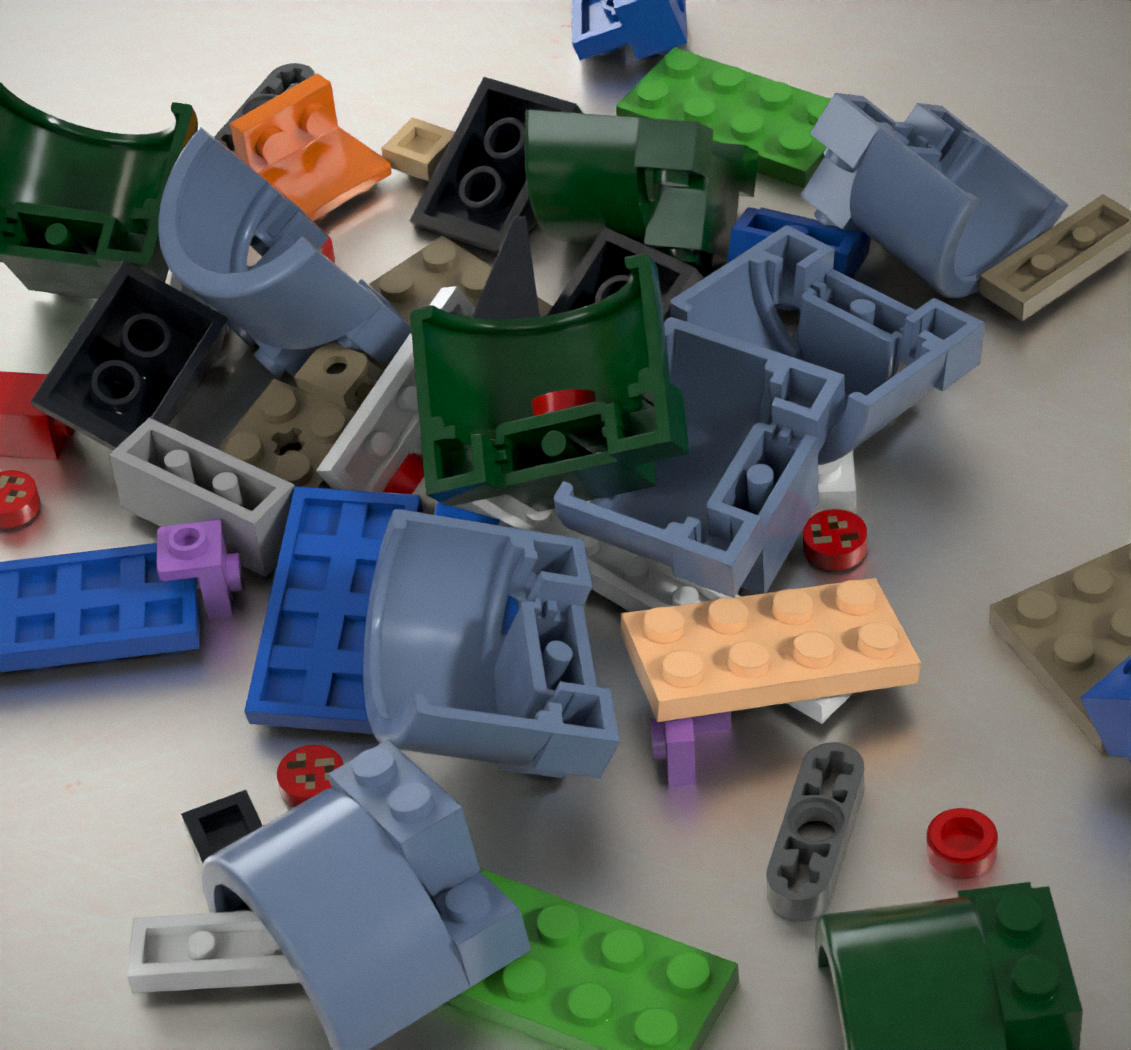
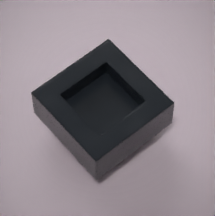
M247 790L181 813L186 833L201 867L205 859L263 826Z

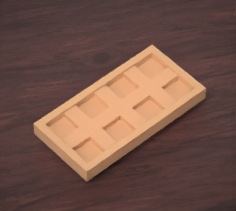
M876 578L848 580L841 583L784 589L777 592L735 598H720L713 601L621 613L620 635L657 722L911 685L919 682L921 661Z

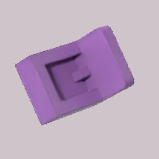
M221 519L158 528L157 572L161 581H171L198 577L208 621L234 618L233 592L244 590L243 568L239 552L228 553Z
M731 711L663 722L650 719L653 761L666 760L669 787L696 785L694 733L729 730L731 728Z

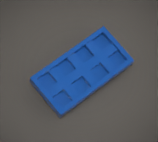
M294 487L244 710L249 724L373 734L367 716L363 684L364 638L370 591L378 554L393 510L401 509L423 513L420 495Z
M157 543L0 562V673L200 649V584L198 577L161 581L157 572Z

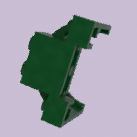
M0 82V262L4 263L28 290L98 299L123 260L165 283L169 268L163 258L158 233L159 210L163 191L173 166L182 150L198 130V118L190 104L172 102L171 112L174 115L175 122L163 131L149 134L113 133L77 125L45 113L17 97Z
M526 110L525 171L528 194L535 219L542 232L549 239L559 242L593 244L602 229L606 227L655 250H662V253L695 268L713 269L714 259L728 260L731 230L736 223L739 196L754 197L759 152L742 144L714 143V129L696 121Z
M647 253L625 257V265L631 271V277L620 290L599 302L572 311L522 319H483L453 314L430 305L414 309L410 313L427 496L442 504L456 506L508 494L540 512L555 508L553 497L563 481L573 486L576 498L591 501L595 498H604L655 487L654 462L690 454L683 392L671 383L658 268L654 260ZM569 389H587L594 391L596 394L597 402L533 416L531 402L534 398L543 394Z
M1030 882L962 890L958 891V897L824 914L817 920L815 952L818 967L830 965L846 1050H1080L1083 1010L1049 886L1032 888Z

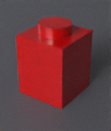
M0 371L1 457L58 460L67 436L74 435L76 430L31 406L33 396L48 374Z

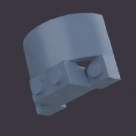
M835 93L810 132L813 137L827 147L823 153L824 159L800 194V196L816 208L814 212L815 218L824 226L831 225L837 226L842 230H857L866 233L935 291L947 298H962L979 292L981 274L1051 229L1068 207L1065 201L943 106L916 103L905 122H898L890 118L864 96Z
M202 127L198 129L182 150L173 166L163 191L159 210L158 233L163 258L175 278L183 286L229 319L227 325L247 344L253 346L257 343L260 348L254 353V356L278 378H281L286 371L294 377L310 356L321 346L329 342H335L360 353L365 351L384 366L400 349L411 333L410 323L385 297L361 279L357 282L318 251L329 237L297 204ZM249 246L262 256L253 266L246 265Z
M786 225L674 297L670 301L671 317L844 374L845 408L818 453V465H824L850 453L922 400L933 387L944 391L978 366L981 360L985 322L936 298L931 299L917 310H914L834 270L835 248ZM776 308L782 310H796L800 308L798 327L792 337L784 327Z
M674 317L668 318L664 326L671 383L683 392L690 454L654 462L655 487L604 498H595L590 502L576 498L573 486L563 481L553 497L556 512L563 525L568 529L673 567V575L680 579L735 598L740 587L758 594L767 593L819 502L818 453L845 408V375Z
M401 509L393 510L376 562L368 603L364 638L363 684L365 705L372 732L379 743L390 740L399 750L499 763V769L557 778H564L566 774L601 778L620 743L611 689L597 687L583 607L592 589L584 539ZM512 596L515 598L519 610L507 635H501L507 598Z
M386 740L372 749L363 751L353 760L328 773L332 788L320 792L205 859L202 865V886L209 912H230L244 903L251 908L276 941L300 980L319 1017L332 1050H370L531 951L520 908L480 871L462 806L390 740Z

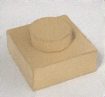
M412 117L381 148L382 157L391 163L392 169L430 181L455 132Z

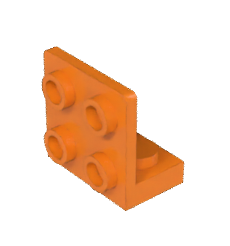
M318 73L230 123L236 155L297 204L313 221L392 174L391 163L338 126L331 82Z

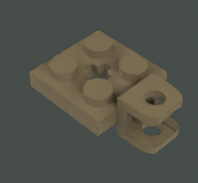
M335 342L324 344L310 356L294 376L298 388L273 379L218 449L294 484V486L332 489L316 470L374 387L373 384L370 385L363 382L369 371L366 355L343 347ZM345 363L347 365L346 369L339 374L332 375L326 373L332 364ZM299 442L301 447H303L300 451L289 450L283 456L279 455L280 449L287 444Z

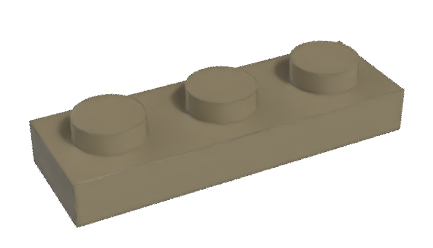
M1102 194L981 274L979 294L1019 320L1024 321L1131 248V210Z

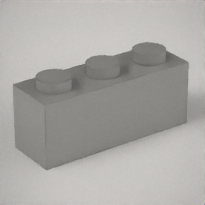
M148 418L109 454L123 509L161 527L221 519L228 553L239 552L243 567L266 577L277 566L294 492V484L151 418Z

